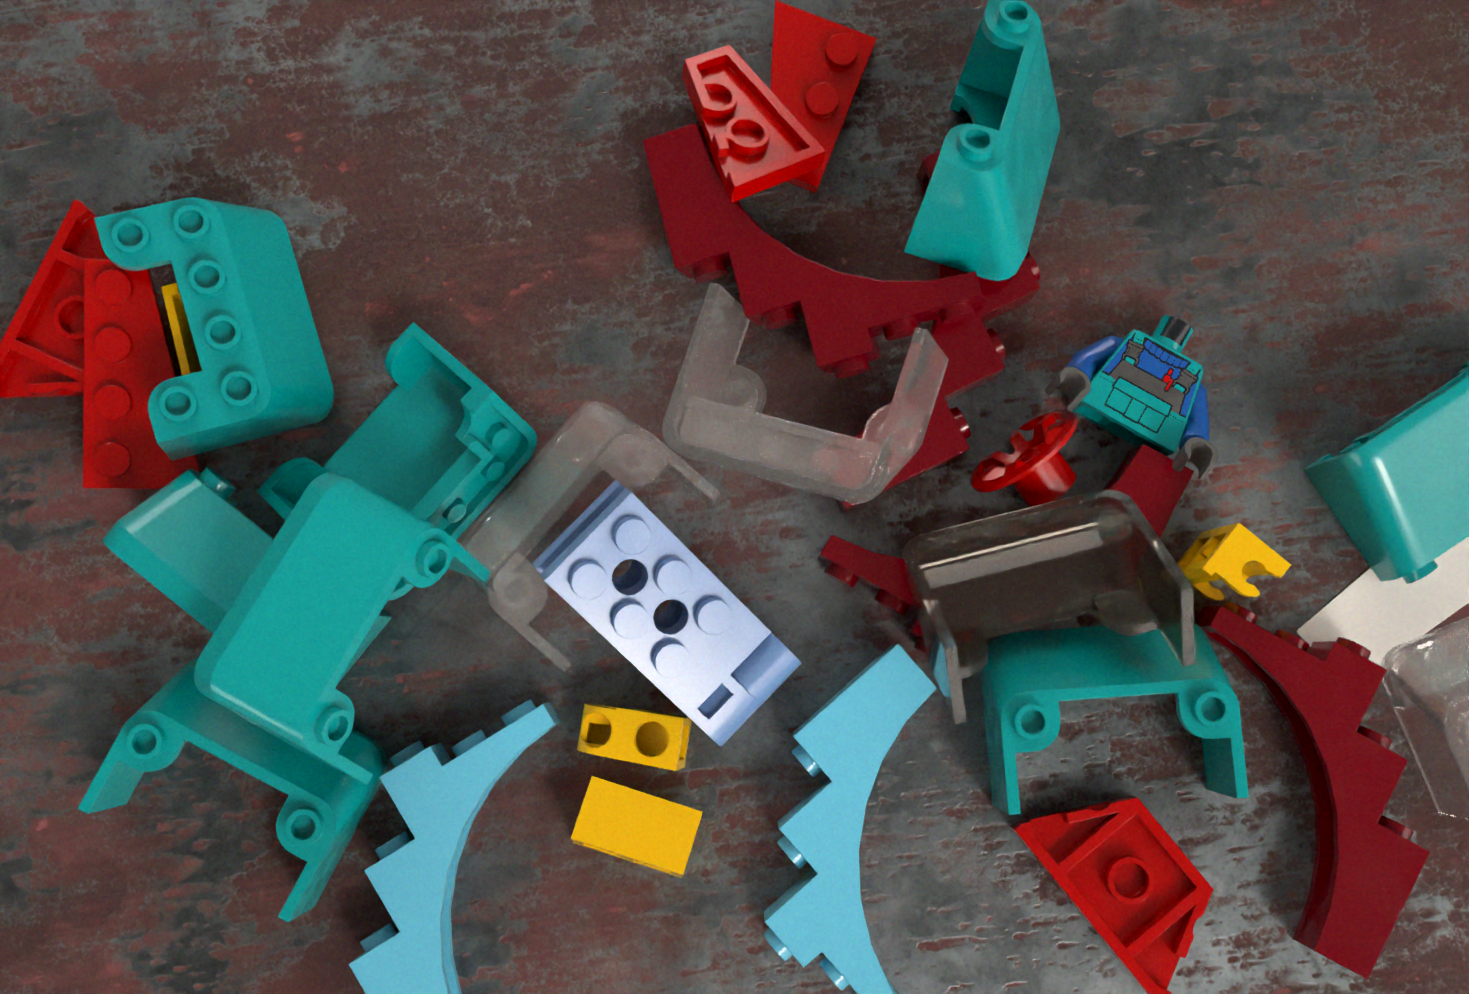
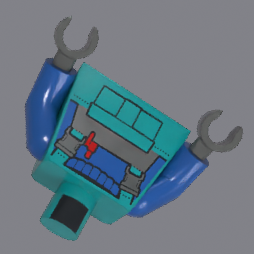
M1162 316L1151 337L1139 330L1133 329L1123 338L1106 336L1073 355L1066 367L1045 389L1049 396L1055 389L1064 391L1070 401L1065 408L1066 410L1074 412L1135 447L1145 444L1161 454L1169 456L1175 453L1179 446L1180 451L1172 462V468L1175 471L1180 472L1189 461L1198 468V479L1203 480L1217 462L1218 451L1209 442L1210 427L1207 389L1200 382L1203 375V367L1196 361L1181 354L1193 329L1186 322L1176 317Z

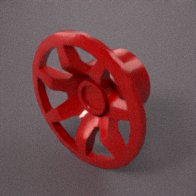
M1062 409L1042 414L1024 423L1018 429L1026 431L1033 429V439L1027 442L1022 434L1015 430L1009 435V440L1015 451L1011 454L995 451L983 457L971 474L970 485L975 491L982 493L999 490L1012 484L1026 504L1033 509L1043 507L1055 501L1076 480L1075 472L1059 450L1074 433L1078 423L1077 416L1072 411Z

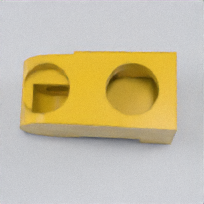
M584 703L577 750L597 756L677 771L685 768L692 720L688 716Z

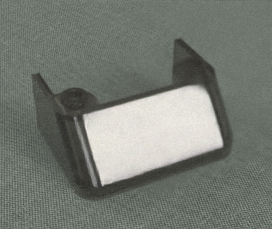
M1097 490L924 533L911 539L904 547L903 556L906 574L929 663L954 724L967 721L961 679L975 675L988 663L989 653L985 639L1092 612L1097 613L1106 628L1122 635L1135 636L1159 629L1183 667L1195 664L1193 586L1136 503L1123 492Z

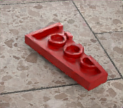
M84 258L83 488L162 489L188 469L202 472V470H200L196 454L171 460L157 444L149 417L148 401L152 391L163 381L178 377L175 365L172 362L166 338L167 333L150 268L140 271H129L116 266L109 259Z

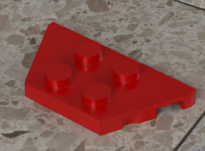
M74 199L0 342V398L83 396L84 258H109L102 248L94 218L98 216L90 207L79 200Z
M1130 795L1016 821L1010 826L1145 993L1171 994L1167 988L1180 957L1186 958L1194 938V924L1199 917L1203 916L1214 889L1138 797Z

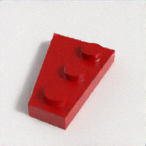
M775 0L770 90L826 151L821 168L786 182L817 193L875 48L877 38Z
M730 44L684 60L682 79L730 203L821 168L826 153L825 149Z

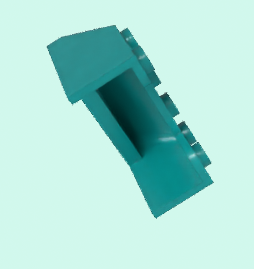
M188 197L94 218L102 248L109 260L116 266L129 271H140L167 264H172L202 371L167 379L160 383L149 397L148 413L156 442L171 460L315 424L329 415L335 402L333 385L288 231L278 215L265 209Z

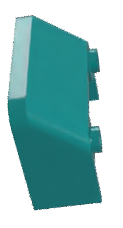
M206 467L203 472L193 469L185 471L118 519L103 537L102 541L116 556L214 634L274 538L236 509L238 504L230 496L236 488L219 473ZM384 610L379 614L342 678L392 618Z
M335 473L322 474L316 477L305 489L200 654L194 670L195 685L202 695L299 751L368 785L374 774L338 753L352 731L354 706L348 696L336 689L337 684L401 579L413 586L425 588L436 583L448 568L486 582L491 572L439 527L355 480Z
M1177 620L1008 632L993 636L983 646L980 654V671L992 805L1008 815L1021 814L1015 753L1040 751L1054 742L1061 724L1059 701L1175 693L1176 712L1181 725L1190 734L1202 739L1207 790L1233 798H1249L1239 702L1206 633L1195 623Z
M198 658L193 659L185 664L124 724L77 809L90 814L126 805L144 772L157 771L168 767L177 759L186 741L288 795L277 817V837L281 845L288 852L307 862L278 915L280 919L289 923L317 904L382 783L379 777L387 772L388 767L386 753L377 741L352 728L349 737L344 741L338 753L374 774L368 785L299 751L202 695L194 681V670Z

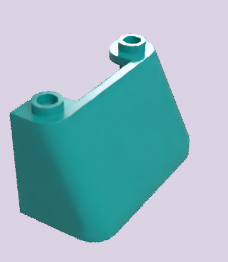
M988 0L949 108L950 110L960 112L961 107H963L969 113L972 123L957 125L950 129L946 135L918 214L912 225L904 252L966 273L976 271L978 277L1001 281L1009 279L1017 273L1027 254L1060 130V117L1042 23L1037 12L1022 0Z
M413 322L391 345L385 359V370L398 385L322 467L314 460L306 457L294 458L280 465L257 490L285 521L305 489L316 477L325 473H335L357 481L444 530L456 541L533 455L537 445V434L534 429L491 388ZM401 579L389 600H395L405 595L414 586Z
M1469 361L1461 366L1463 369L1452 375V380L1374 431L1361 435L1351 441L1352 444L1338 453L1339 455L1332 457L1331 454H1327L1303 469L1380 581H1390L1402 577L1409 584L1420 580L1438 567L1434 559L1469 537Z

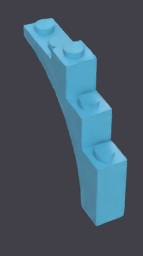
M891 644L791 733L799 743L791 751L813 778L821 771L828 777L777 822L780 831L784 834L777 841L778 845L799 869L807 862L811 865L812 869L763 912L764 922L769 927L763 935L783 960L786 961L793 955L804 968L822 952L826 957L819 964L828 977L840 990H843L850 984L857 994H897L886 978L871 945L861 902L859 847L866 804L882 760L906 721L937 689L899 644Z
M530 699L501 717L506 725L505 728L489 738H486L483 731L479 730L453 746L451 749L456 755V758L451 760L442 743L425 749L421 741L408 746L390 758L395 768L379 778L415 839L411 841L405 831L375 849L380 861L364 870L398 928L396 932L390 922L360 941L365 952L349 963V966L365 994H462L453 958L451 906L458 862L473 820L495 783L527 747L561 722L550 702L536 708Z

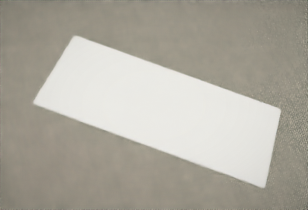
M1469 537L1434 559L1438 567L1427 576L1413 583L1407 584L1402 577L1390 581H1380L1370 567L1300 627L1297 633L1310 645L1309 647H1311L1313 642H1336L1338 637L1349 639L1371 651L1369 660L1380 666L1469 603Z

